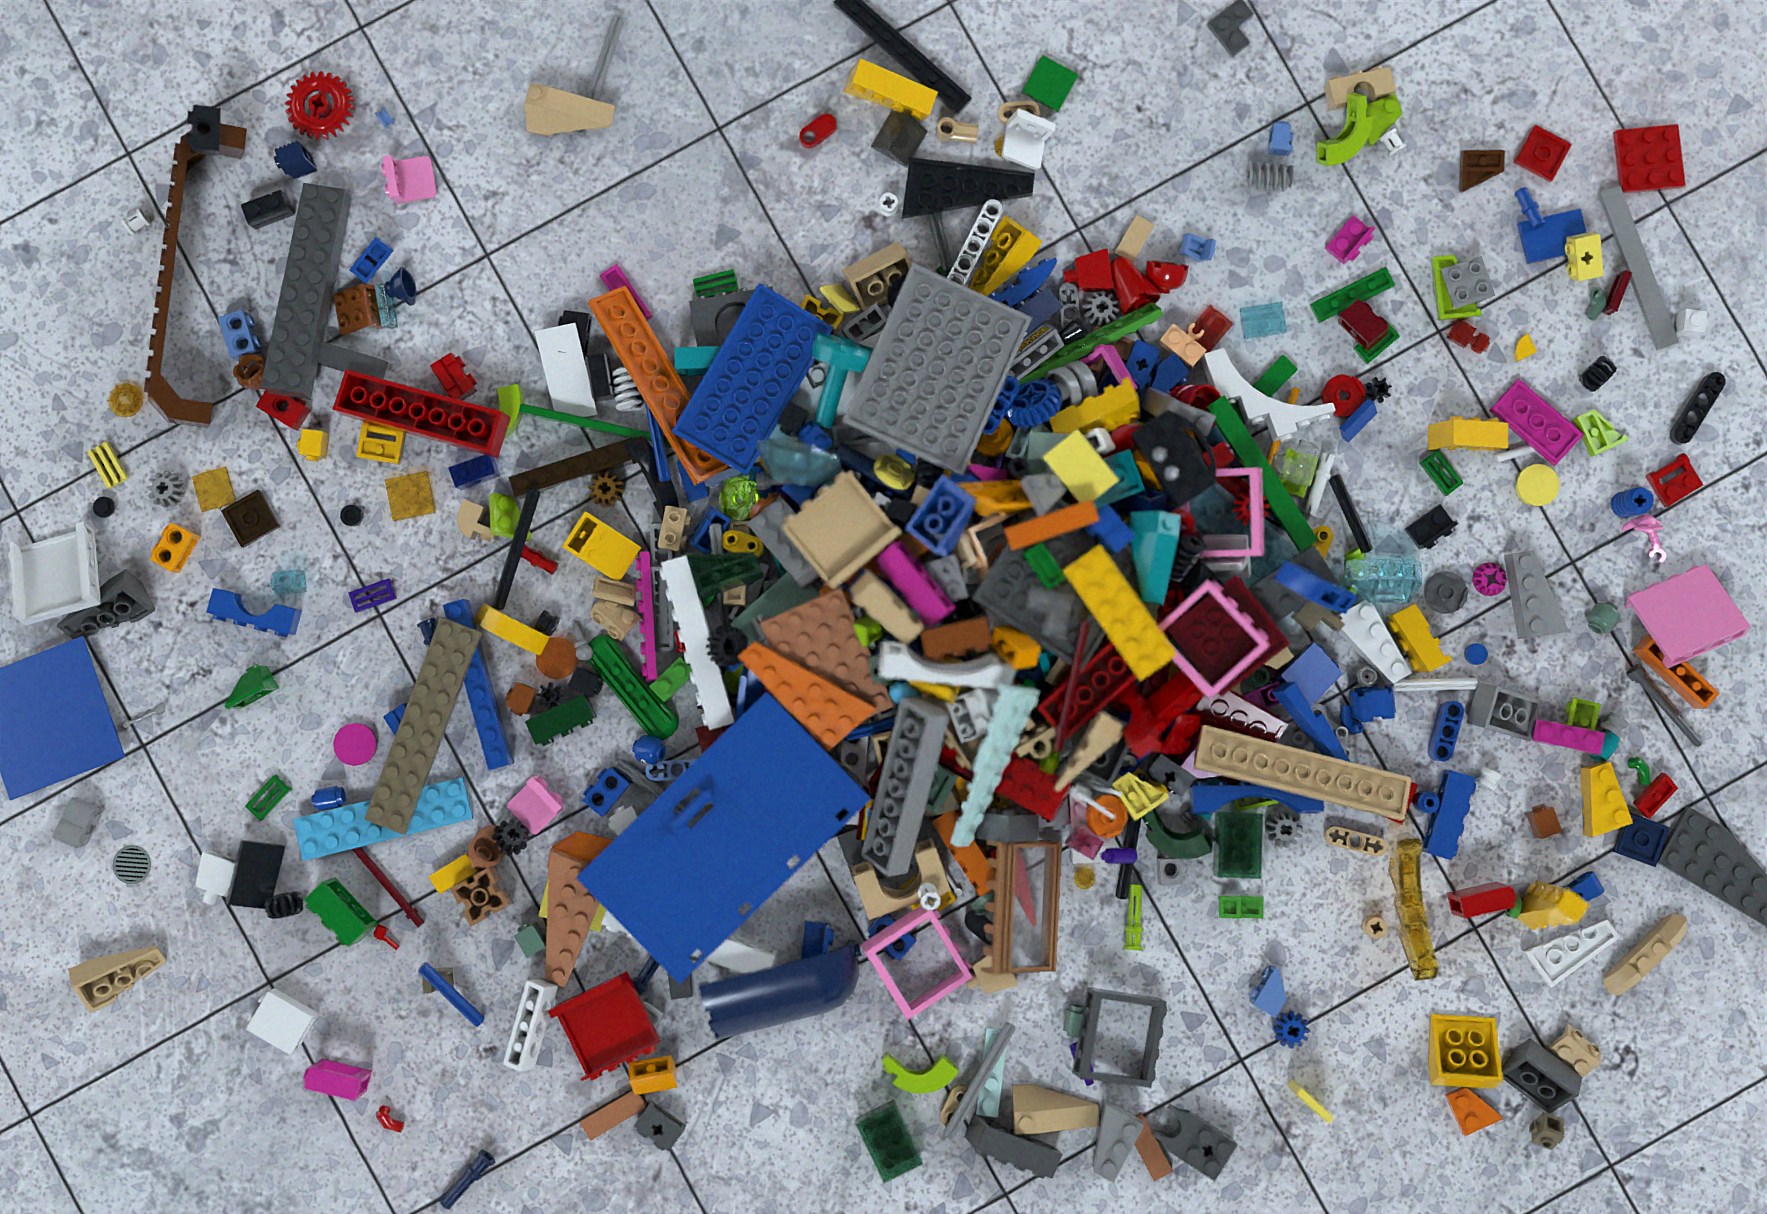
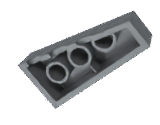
M973 1114L964 1137L976 1150V1154L985 1158L988 1155L992 1156L995 1161L1004 1165L1007 1162L1014 1164L1013 1167L1023 1172L1026 1169L1033 1171L1032 1173L1042 1179L1045 1176L1053 1179L1063 1155L1056 1147L1031 1136L1027 1140L1024 1134H1015L1012 1128L1008 1132L998 1122L991 1120L989 1124L981 1118V1115Z

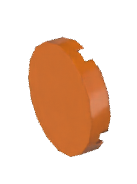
M1109 794L1099 795L1092 799L1115 815V818H1110L1089 804L1086 811V823L1090 831L1102 838H1112L1120 834L1128 819L1127 809L1122 801Z

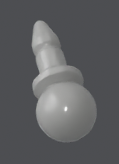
M574 622L573 634H575L576 640L574 647L577 648L576 657L581 661H587L592 657L593 650L588 645L589 641L584 640L579 625Z

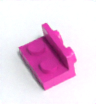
M1353 215L1325 247V250L1343 265L1348 260L1353 262L1361 253L1358 250L1362 244L1366 246L1374 236L1371 233L1376 228L1374 226L1368 228Z

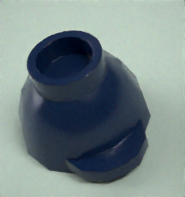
M402 266L391 277V280L385 283V290L390 298L396 297L397 299L405 300L409 306H412L416 302V284L410 272Z

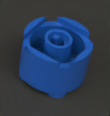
M1378 685L1355 688L1354 691L1350 690L1352 717L1361 722H1372L1374 717H1382V719L1395 718L1396 706L1393 686L1384 685L1385 689H1380Z

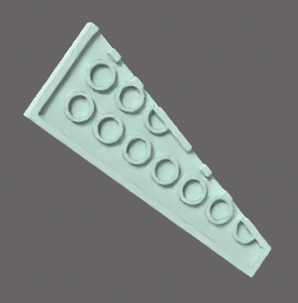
M1000 684L998 690L1001 691L998 702L993 703L992 709L995 710L993 719L987 722L986 729L988 735L981 742L973 768V771L976 772L974 781L968 784L967 789L970 790L969 797L962 803L961 807L964 813L956 823L950 842L956 847H968L974 840V833L983 820L985 809L992 801V794L1001 781L1003 770L1009 764L1010 755L1019 742L1021 731L1027 725L1028 716L1037 703L1040 691L1033 687Z

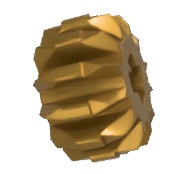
M606 471L605 477H603L602 473L598 472V480L593 477L591 478L595 485H588L589 490H594L589 494V497L595 498L594 503L596 505L602 501V507L606 508L609 501L611 506H615L613 499L622 500L617 494L625 492L624 489L618 488L624 483L622 480L617 481V474L611 477V473ZM606 484L611 488L610 492L607 491L608 494L602 491V487H605Z

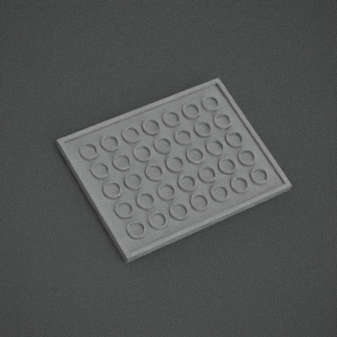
M913 263L842 423L952 473L963 476L1032 317Z

